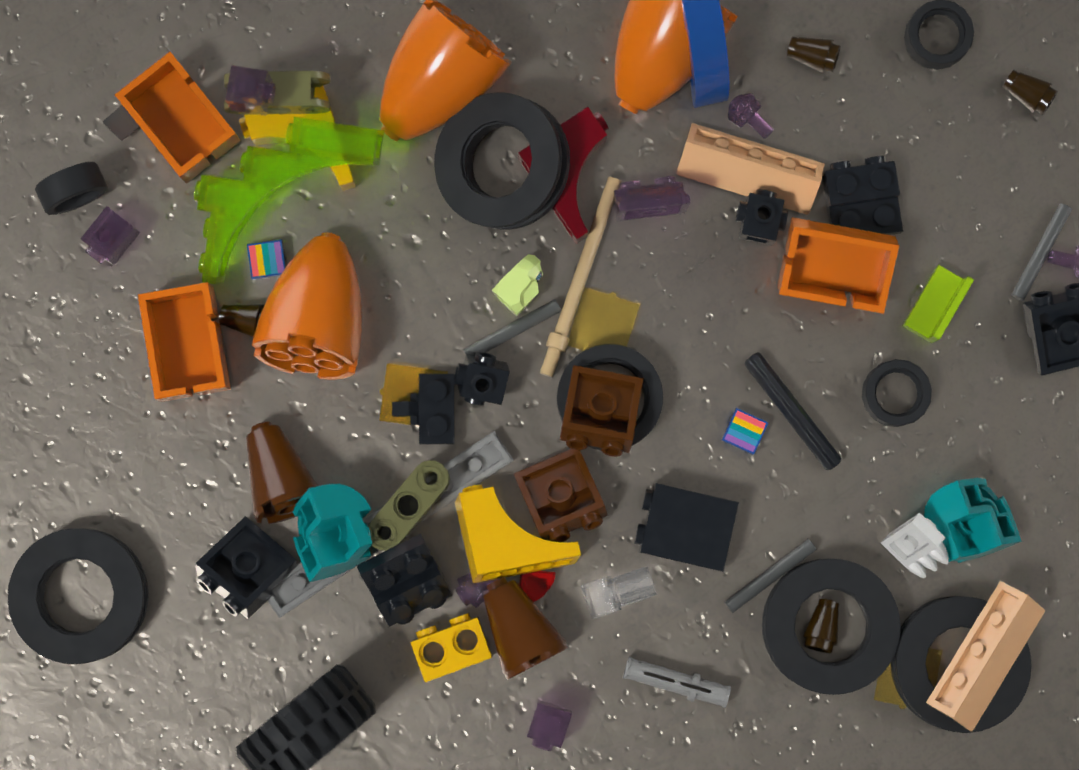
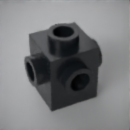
M758 189L756 194L749 193L746 202L740 201L737 209L736 222H741L738 239L773 246L777 240L778 230L784 231L787 223L788 210H783L784 200L776 198L777 193L768 190ZM758 213H763L766 219H761Z
M476 352L475 355L466 354L464 363L457 364L454 384H458L460 396L465 397L464 400L468 403L485 405V402L502 405L510 370L507 362L496 360V356L485 352Z

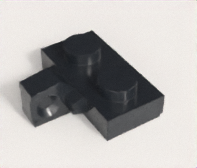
M419 374V393H410V401L392 402L393 417H410V425H419V445L455 444L454 374Z

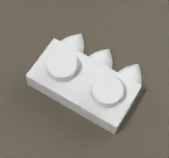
M918 513L890 532L881 542L910 572L922 578L927 576L926 568L937 571V561L946 565L949 563L947 550L942 542L945 537L938 531L936 525L921 513Z

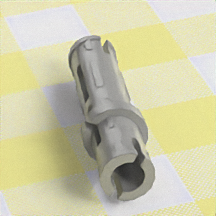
M632 657L628 658L623 675L624 679L634 680L655 688L687 696V700L692 702L698 699L720 705L723 708H726L731 692V686L702 679L701 674L694 673L692 676L663 666L632 659ZM646 671L652 674L673 679L674 682L672 683L652 676L645 675L644 672ZM680 682L708 689L710 692L707 693L686 686L680 685Z

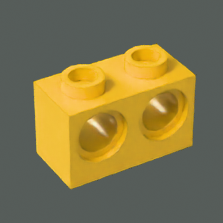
M465 613L450 619L451 626L437 631L436 625L415 632L418 639L412 640L410 643L425 683L493 657L478 616L471 619L469 613ZM462 630L473 631L477 636V645L469 650L461 648L457 642L459 632ZM430 642L439 643L444 650L443 658L437 662L429 661L424 655L426 644Z

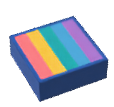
M282 240L247 244L252 280L279 277L286 267Z
M736 408L721 441L754 455L768 422Z

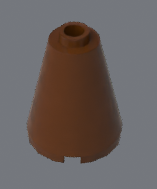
M271 422L256 424L251 428V433L246 436L255 519L257 523L261 524L262 518H267L268 524L295 518L293 510L296 503L308 488L317 487L318 485L280 426L271 425Z
M504 576L486 586L488 593L483 595L502 673L507 680L568 648L563 636L515 580L507 582Z

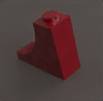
M588 106L560 124L569 145L570 170L563 193L552 208L575 244L588 236V230L582 221L577 204L579 176L589 157L606 142L607 133L605 131L609 129L602 115L598 111L593 114ZM530 145L518 152V159L528 174L530 173L532 161Z

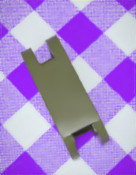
M249 71L227 73L224 75V87L232 90H250V96L225 98L224 111L240 115L318 114L329 112L330 102L315 98V87L329 84L330 74L322 71Z
M428 460L422 462L414 469L370 522L368 527L371 532V541L374 548L386 551L402 543L447 490L450 476L444 465L437 461ZM431 472L436 473L438 476L437 482L433 485H428L426 483L427 474ZM406 496H413L418 501V510L411 516L403 515L399 509L401 499ZM386 526L392 532L388 540H384L380 536L381 529Z

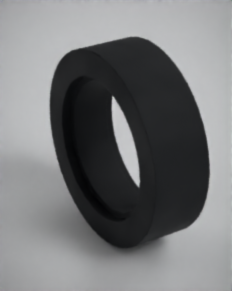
M604 344L591 347L578 354L568 364L561 376L557 390V408L561 421L563 422L573 365L594 368L602 364L623 366L636 377L643 378L644 405L636 421L633 446L650 433L661 414L663 389L658 373L642 354L626 346ZM587 445V447H590V448H593V449H596V450H600V451H601V449H602V448H598V447H593V446H588V445Z

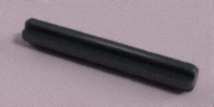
M757 352L745 361L747 369L826 470H832L842 461L841 456L762 354Z

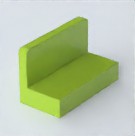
M940 265L936 266L902 326L930 343L940 340L974 279L969 276L961 278Z

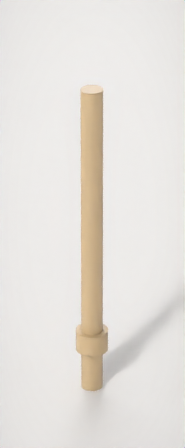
M608 177L555 331L549 334L546 346L549 348L540 374L553 378L561 353L566 352L570 341L567 336L621 184V180Z

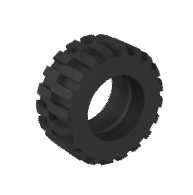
M337 664L236 747L237 757L248 770H308L376 713L375 703L347 668Z

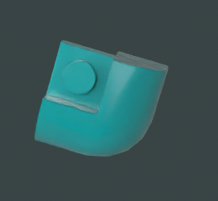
M971 478L954 481L934 492L925 505L924 517L931 520L936 525L938 531L945 537L942 542L946 547L949 562L957 561L961 563L973 560L1022 542L1005 497L998 498L991 488L987 486L986 479Z
M326 484L308 488L295 505L293 514L295 517L298 516L299 536L293 537L309 582L344 573L372 556L369 547L373 544L369 527L363 522V518L372 508L366 499L351 487L342 484Z

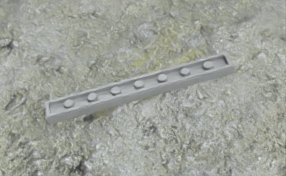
M495 431L444 464L450 476L449 486L418 525L456 500L458 494L462 493L464 488L478 485L514 461ZM434 472L426 476V483L428 485H433L438 480V476ZM406 496L401 499L399 503L400 512L405 516L415 514L418 510L416 498ZM383 506L365 517L363 522L369 526ZM386 526L381 529L380 536L382 539L388 540L391 537L392 532L389 527ZM372 545L369 547L372 556L380 551ZM300 561L272 589L273 595L267 601L277 616L281 618L350 570L329 578L309 582Z

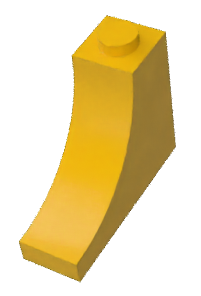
M324 85L315 87V98L329 101ZM331 106L330 111L326 113L244 115L243 118L239 119L244 138L251 137L255 146L282 143L301 147L310 151L328 165L335 174L342 191L356 187Z
M472 485L464 488L462 493H459L457 496L455 507L473 583L572 565L581 556L578 541H548L533 536L520 528L503 510L495 494L494 487L483 489L482 485Z

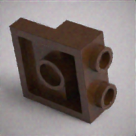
M573 365L559 440L566 441V445L575 450H584L587 448V445L602 448V453L611 457L621 456L623 452L630 453L643 378Z
M567 450L514 473V477L541 539L565 542L570 538L571 531L581 527L586 531L593 530L603 523L602 518L608 516L606 507L580 450Z

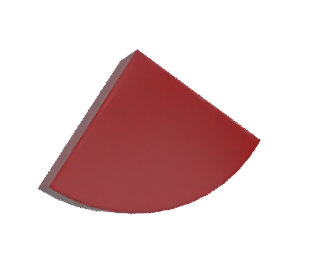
M536 571L520 574L519 586L535 602L550 590L556 572Z

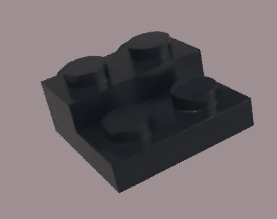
M875 156L864 159L865 165L851 167V161L830 164L831 170L825 171L822 175L829 224L887 235L903 232L898 201L900 190L895 161L886 162L885 156Z
M1079 283L1067 285L1064 293L1053 295L1050 291L1032 294L1031 301L1023 302L1027 334L1033 342L1037 372L1043 376L1079 367Z
M245 516L195 563L196 573L199 576L196 581L208 594L216 591L224 598L222 601L223 606L233 616L237 617L241 613L249 619L273 595L272 589L297 566V559Z
M421 534L356 565L360 576L371 592L379 611L389 627L396 623L401 625L407 624L414 618L416 613L428 607L431 609L439 608L445 603L447 598L453 596L443 572Z

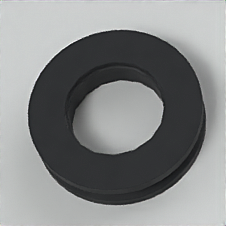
M495 92L476 97L457 114L449 118L444 125L435 150L434 168L436 181L447 204L465 220L477 225L500 230L525 227L546 215L562 195L570 170L568 141L557 119L538 103L511 93ZM503 126L515 127L524 134L530 144L532 154L530 173L522 186L512 194L502 197L490 196L481 190L475 180L472 166L475 150L482 138L493 129Z
M64 529L50 533L37 540L18 560L11 574L8 586L9 614L19 636L39 655L64 664L90 663L118 652L138 632L148 607L147 578L137 556L118 538L95 529ZM74 559L89 560L101 567L110 578L114 592L112 608L106 619L93 630L86 632L68 631L57 625L47 613L44 602L45 584L51 573L64 562Z
M817 559L796 566L775 584L763 610L762 634L771 660L788 679L816 693L839 695L851 693L868 686L887 669L896 653L900 639L899 611L888 587L869 569L847 560ZM826 589L840 590L852 596L861 606L866 620L865 637L859 649L850 657L834 663L820 662L810 657L800 646L795 632L796 615L802 603L814 593Z
M949 596L932 600L915 610L900 628L899 644L891 661L893 682L900 698L909 710L930 725L958 733L983 731L998 725L1016 710L1026 694L1032 667L1028 643L1025 644L973 731L967 730L952 718L926 703L934 690V686L928 678L926 659L930 646L939 635L949 629L959 627L971 629L988 602L986 600L965 596Z

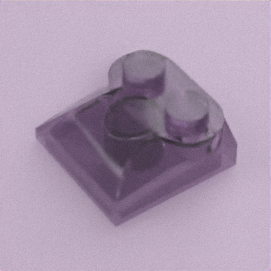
M674 176L655 179V184L641 185V181H627L620 183V189L614 191L616 222L684 214L690 205V196L684 192L683 182H676Z

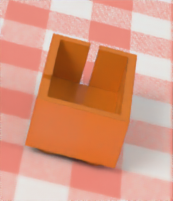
M168 52L115 94L124 108L186 184L211 165L207 160L211 155L217 160L241 141L171 52Z
M791 217L785 246L786 254L783 255L777 283L779 295L846 307V291L850 292L849 298L852 308L884 314L899 250L896 236Z
M206 282L137 294L155 400L166 402L193 397L192 390L198 395L231 390L221 326L216 321H212V319L219 318L214 287Z

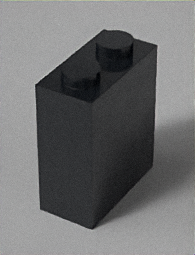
M655 483L653 490L646 489L642 510L648 512L645 525L638 523L634 544L640 545L639 553L724 572L739 502Z

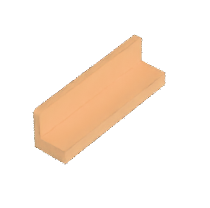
M692 123L676 173L679 176L744 196H748L749 193L756 194L758 189L777 193L776 198L784 200L783 208L808 215L821 184L825 163Z
M1000 581L926 703L952 718L967 730L973 731L1044 615L1045 609L1029 595Z

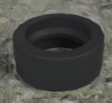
M948 0L929 1L916 10L906 25L904 35L906 49L913 60L925 68L936 70L949 68L960 61L971 47L974 27L971 17L957 3ZM943 15L953 20L958 27V44L949 53L933 54L921 44L919 29L923 21L928 17Z
M84 162L64 168L44 178L35 187L42 207L48 215H57L80 208L102 196L108 189L100 168L95 162Z
M894 359L878 365L869 372L863 383L862 400L865 410L874 420L885 426L900 427L914 423L925 414L931 403L932 388L928 376L919 366L907 360ZM903 373L915 383L917 399L913 407L905 413H889L878 403L876 397L877 385L887 374Z

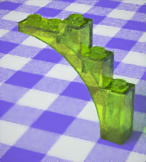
M294 117L293 123H289L286 132V143L290 144L289 151L261 146H247V152H243L240 160V172L244 173L243 179L213 174L201 175V181L198 180L195 185L194 200L198 202L197 210L211 212L210 218H206L203 228V237L207 239L206 251L202 252L199 259V273H203L201 282L219 284L225 281L230 256L241 231L256 210L282 187L303 175L326 167L346 164L380 165L384 130Z

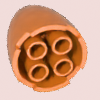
M425 0L398 44L385 79L380 106V121L384 124L381 130L394 141H398L400 138L410 140L446 124L449 118L457 114L476 97L484 95L512 63L507 58H503L505 53L489 38L459 16L451 15L450 12L452 10L438 0Z
M629 0L618 37L614 76L616 96L621 99L619 105L632 113L637 114L639 109L648 111L659 105L692 79L688 35L684 24L682 0ZM720 5L726 37L738 16Z
M325 232L321 233L320 236L312 238L293 257L277 279L266 300L252 341V346L255 348L254 356L261 362L293 374L295 370L311 374L318 373L317 377L324 380L344 379L355 374L361 345L362 304L355 266L346 244L341 241L340 236Z

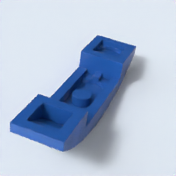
M682 0L683 18L688 35L692 71L690 84L693 106L698 108L727 101L730 91L729 63L720 0Z

